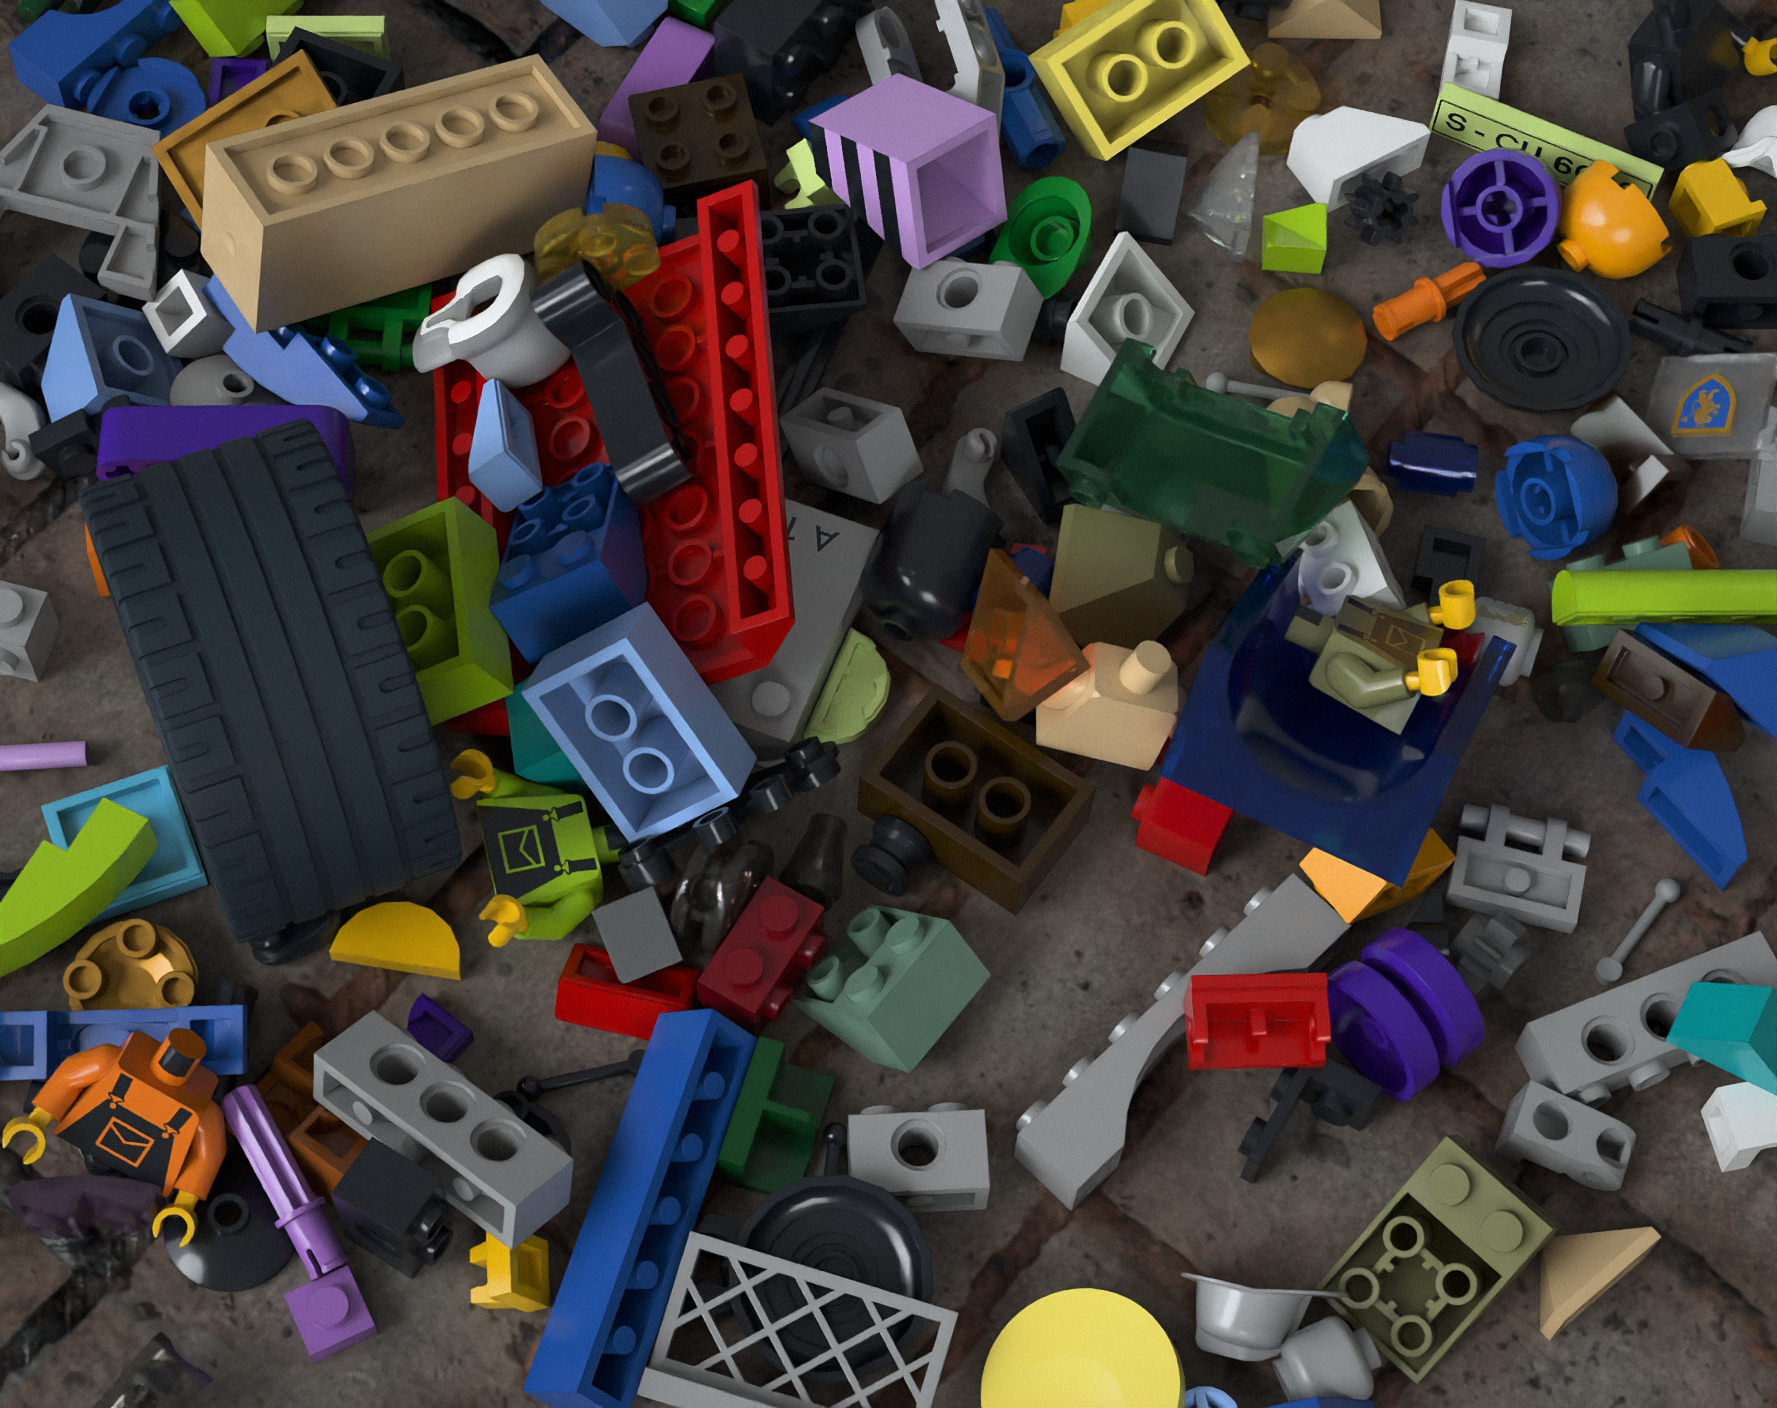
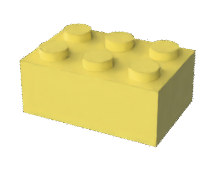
M1111 0L1028 56L1029 61L1086 156L1104 161L1109 160L1251 63L1215 0Z

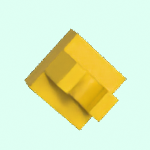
M486 1231V1241L470 1249V1263L487 1269V1284L470 1289L471 1303L486 1309L516 1308L526 1313L549 1308L548 1240L531 1234L516 1248L510 1250Z

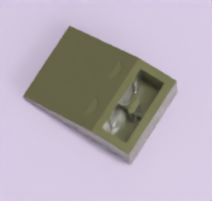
M1458 1134L1447 1135L1313 1290L1348 1293L1349 1297L1321 1298L1355 1329L1358 1330L1364 1327L1374 1346L1410 1379L1419 1384L1516 1279L1562 1225Z

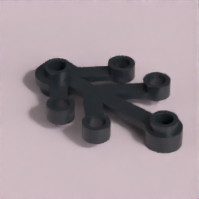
M818 736L804 739L783 753L785 762L750 774L739 797L665 832V835L670 836L656 843L653 835H646L625 845L617 853L621 860L618 870L631 893L639 892L669 877L677 868L670 854L699 837L704 848L716 846L734 836L739 831L740 824L755 807H757L760 814L772 812L789 803L795 797V792H806L831 780L841 771V766L836 759L840 753L836 742L827 741L821 743Z

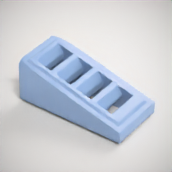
M493 377L483 384L469 456L468 476L469 480L498 510L509 512L541 492L543 482L532 414L499 380L496 381Z

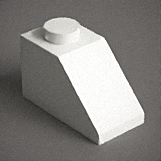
M1341 106L1323 116L1320 114L1312 115L1294 129L1286 164L1316 203H1327V213L1349 203L1344 198L1345 193H1354L1363 184L1362 174L1367 173L1382 183L1383 177L1388 171L1403 176L1421 167L1431 132L1422 123Z

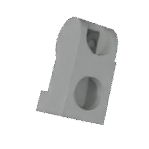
M1530 1080L1510 1101L1493 1153L1518 1163L1524 1158L1557 1173H1566L1574 1181L1593 1189L1615 1191L1621 1188L1637 1136L1629 1126L1621 1121Z

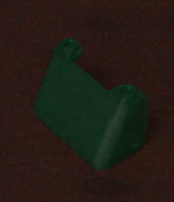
M1127 337L1055 463L1064 478L1071 485L1068 489L1071 496L1091 508L1101 509L1106 504L1231 550L1237 559L1256 569L1263 570L1268 564H1283L1359 484L1370 463V457L1347 411L1318 402L1312 414L1310 411L1298 408L1293 418L1200 387L1189 370L1178 367L1175 374L1167 370H1161L1152 362L1157 353L1153 345Z

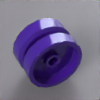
M1395 927L1387 929L1363 947L1359 962L1355 960L1343 962L1327 974V995L1332 1040L1342 1055L1360 1075L1382 1086L1380 1092L1397 1101L1411 1100L1436 1080L1440 1072V1066H1455L1477 1049L1485 1037L1482 1015L1472 993L1458 972L1434 946L1417 933L1405 928Z

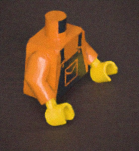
M186 1028L172 1029L163 1043L144 1032H132L119 1046L104 1043L68 1056L32 1100L31 1103L36 1107L29 1116L13 1118L7 1123L3 1130V1149L8 1145L15 1133L28 1130L36 1135L37 1141L23 1157V1164L35 1162L42 1156L45 1150L46 1139L44 1130L52 1120L56 1121L57 1124L52 1131L54 1135L166 1198L173 1188L179 1191L175 1202L168 1204L159 1212L153 1222L152 1230L154 1237L157 1238L163 1226L164 1218L168 1215H179L184 1218L188 1227L179 1248L185 1246L197 1231L198 1219L194 1212L198 1199L206 1200L227 1150L224 1112L212 1100L219 1080L214 1072L199 1064L206 1054L205 1042L195 1032Z

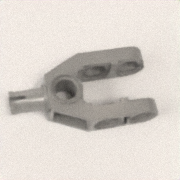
M934 0L940 19L936 21L938 30L946 34L958 73L954 75V87L945 93L996 113L999 138L1005 73L981 1ZM887 6L882 9H876L857 20L855 28L857 39L873 86L896 73L924 83L906 29L892 9Z

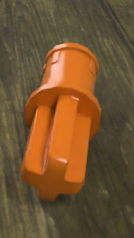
M1473 261L1465 262L1432 280L1427 277H1421L1415 281L1414 287L1407 292L1373 307L1375 313L1372 316L1378 331L1386 340L1392 341L1408 332V330L1429 320L1438 322L1444 319L1446 310L1461 303L1478 283L1487 279L1483 274L1481 265Z

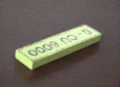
M1447 81L1438 96L1429 126L1430 132L1480 152L1495 147L1523 149L1543 159L1557 175L1559 184L1566 187L1594 161L1601 159L1620 170L1611 177L1613 181L1623 189L1634 183L1651 203L1664 168Z

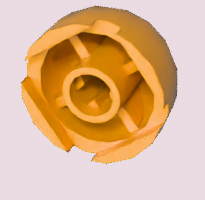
M1601 159L1594 161L1579 173L1562 192L1564 196L1563 213L1558 231L1563 240L1557 244V249L1566 263L1575 271L1580 272L1586 267L1593 274L1601 278L1618 280L1638 275L1652 267L1671 251L1672 246L1661 244L1670 235L1656 209L1634 183H1631L1625 189L1621 188L1611 179L1620 170Z

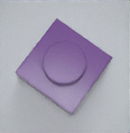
M348 1265L283 1294L313 1363L378 1334Z

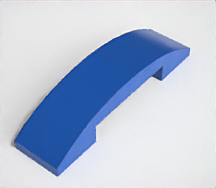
M248 1005L0 1012V1081L49 1080L68 1056L104 1043L119 1046L132 1032H144L163 1043L169 1032L175 1028H186L201 1037L205 1042L207 1050L199 1064L214 1072L215 1075L247 1074Z

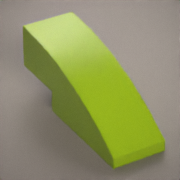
M103 797L67 851L43 839L0 902V978L30 964L70 939L101 914L131 884L159 848L149 819Z

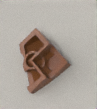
M310 1021L275 1055L270 1071L255 1086L312 1192L319 1197L323 1196L325 1201L332 1206L334 1202L331 1192L366 1146L368 1140L313 1098L314 1053L322 1048L321 1043L325 1034L320 1026ZM226 1119L225 1129L235 1136L229 1122Z

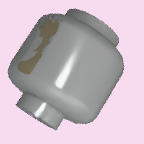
M1488 596L1477 598L1475 600L1476 617L1469 627L1464 628V630L1468 634L1484 632L1485 639L1476 659L1486 660L1488 682L1510 686L1518 680L1520 675L1529 677L1544 631L1542 628L1535 627L1536 620L1533 612L1526 607Z

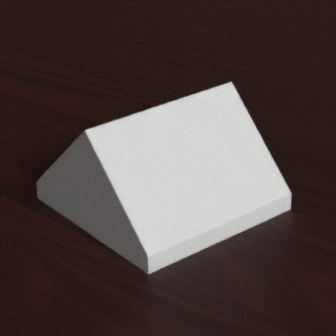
M1128 231L1118 233L1067 322L1060 369L1135 403H1143L1148 399L1195 311Z

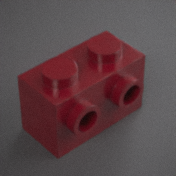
M767 876L697 980L698 1010L714 1009L755 1038H758L769 1021L776 1023L783 1015L794 993V988L791 986L802 969L811 970L820 958L828 941V935L823 933L825 907Z

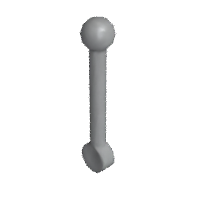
M1664 878L1656 884V896L1613 955L1602 958L1598 962L1594 970V976L1600 984L1611 986L1618 982L1623 973L1622 963L1666 903H1672L1679 898L1681 890L1676 880Z

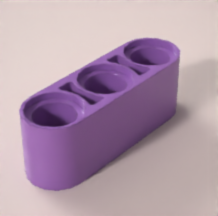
M671 16L666 17L601 115L596 128L598 131L596 141H605L625 148L634 158V161L643 165L629 110L628 97L633 94L712 79L715 74V35Z

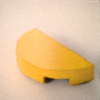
M409 901L381 902L357 912L339 929L329 950L331 960L461 981V952L451 927L433 910Z

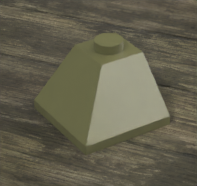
M1075 503L1065 505L1047 616L1083 648L1087 647L1090 643L1103 642L1135 650L1143 641H1155L1186 608L1189 582L1194 575L1193 553L1161 523Z

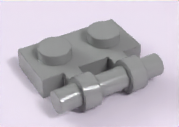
M1464 803L1458 828L1482 833V841L1459 835L1453 852L1457 858L1451 863L1444 903L1497 916L1502 910L1516 921L1572 934L1577 925L1587 866L1561 859L1563 853L1585 858L1590 845L1591 833L1568 828L1566 820L1547 816L1545 822L1510 814V807L1490 803L1489 807L1485 808ZM1505 839L1539 847V854L1504 846Z

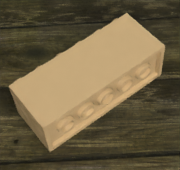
M534 54L206 143L200 252L254 333L259 334L466 272L483 261L506 253L522 255L579 238L598 131L539 54Z

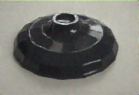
M1545 266L1508 269L1478 283L1459 304L1451 334L1458 364L1481 393L1507 409L1539 416L1572 413L1606 396L1626 373L1633 345L1626 315L1606 290L1577 273Z
M849 1175L804 1177L769 1194L742 1224L735 1243L738 1246L930 1304L933 1296L931 1251L914 1215L884 1188ZM729 1260V1286L731 1290L740 1285L741 1282ZM740 1261L749 1279L767 1270ZM779 1273L753 1287L772 1324L808 1305L796 1279ZM807 1282L816 1300L834 1291L833 1289ZM746 1292L730 1300L731 1307L746 1338L764 1329ZM845 1294L820 1308L839 1345L876 1325L864 1301L859 1297ZM873 1302L883 1321L901 1311ZM813 1312L777 1331L795 1369L832 1349ZM912 1314L887 1328L900 1354L920 1333L924 1317ZM880 1332L843 1352L857 1380L895 1361ZM769 1336L752 1345L777 1369L787 1372ZM836 1356L800 1376L814 1383L848 1381Z

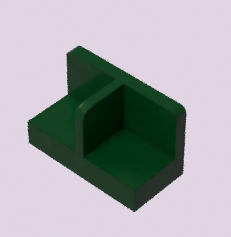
M759 1036L718 1156V1181L768 1196L804 1178L834 1089L833 1077L786 1063L785 1043Z

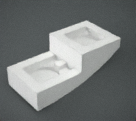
M1456 0L1445 52L1439 94L1447 81L1498 101L1503 61L1509 41L1512 9Z

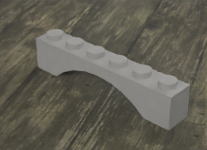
M1294 873L1277 888L1273 887L1270 883L1262 887L1244 908L1243 912L1247 915L1244 920L1233 930H1230L1226 925L1220 927L1202 946L1199 955L1203 958L1188 973L1181 967L1172 972L1156 990L1154 997L1158 1001L1142 1016L1136 1010L1129 1013L1110 1034L1108 1040L1112 1043L1111 1046L1097 1059L1093 1058L1090 1054L1081 1058L1064 1077L1062 1084L1066 1088L1054 1100L1048 1103L1044 1098L1039 1099L1018 1120L1015 1128L1020 1132L1017 1136L1013 1156L1070 1211L1081 1203L1118 1167L1125 1143L1127 1111L1130 1101L1147 1069L1170 1042L1186 1031L1183 1000L1191 975L1319 973L1342 950L1351 924L1348 925L1339 913Z

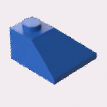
M1640 622L1633 631L1727 692L1732 698L1740 720L1777 740L1776 637L1755 626Z

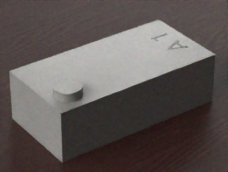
M786 498L785 506L795 623L768 667L707 686L756 755L757 760L755 764L765 768L785 762L783 753L794 744L804 740L805 729L850 627L852 628L864 600L860 584L862 573L880 534V530Z

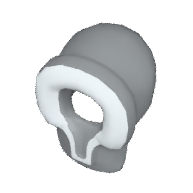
M506 253L498 255L471 268L459 280L453 300L442 309L426 317L418 328L412 347L413 363L420 373H425L456 359L467 360L487 381L494 377L496 381L499 380L507 389L532 385L552 375L566 363L570 357L571 350L544 326L531 304L529 291L545 280L538 276L528 260L519 254ZM474 308L484 310L478 315L471 317Z

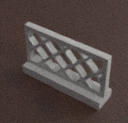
M690 1231L648 1367H645L637 1395L678 1408H828L813 1403L800 1376L836 1356L855 1394L830 1408H847L858 1401L863 1408H872L867 1396L904 1377L917 1402L916 1408H931L959 1313ZM701 1249L728 1257L741 1282L740 1285L705 1303L693 1280ZM740 1261L767 1270L749 1279ZM780 1273L796 1279L808 1305L772 1324L753 1287ZM807 1282L833 1289L834 1291L816 1300ZM689 1291L698 1308L681 1316ZM746 1292L764 1329L728 1348L710 1311ZM845 1294L862 1298L876 1325L839 1345L820 1308ZM873 1302L901 1311L883 1321ZM813 1312L832 1349L795 1369L777 1331ZM912 1314L940 1322L933 1351L906 1366L887 1328ZM702 1316L720 1353L696 1366L668 1358L676 1330ZM880 1332L899 1370L862 1389L843 1352ZM769 1336L788 1373L763 1387L747 1383L733 1355ZM725 1360L734 1378L708 1371L707 1369ZM929 1363L920 1392L911 1372ZM792 1380L801 1399L773 1390Z

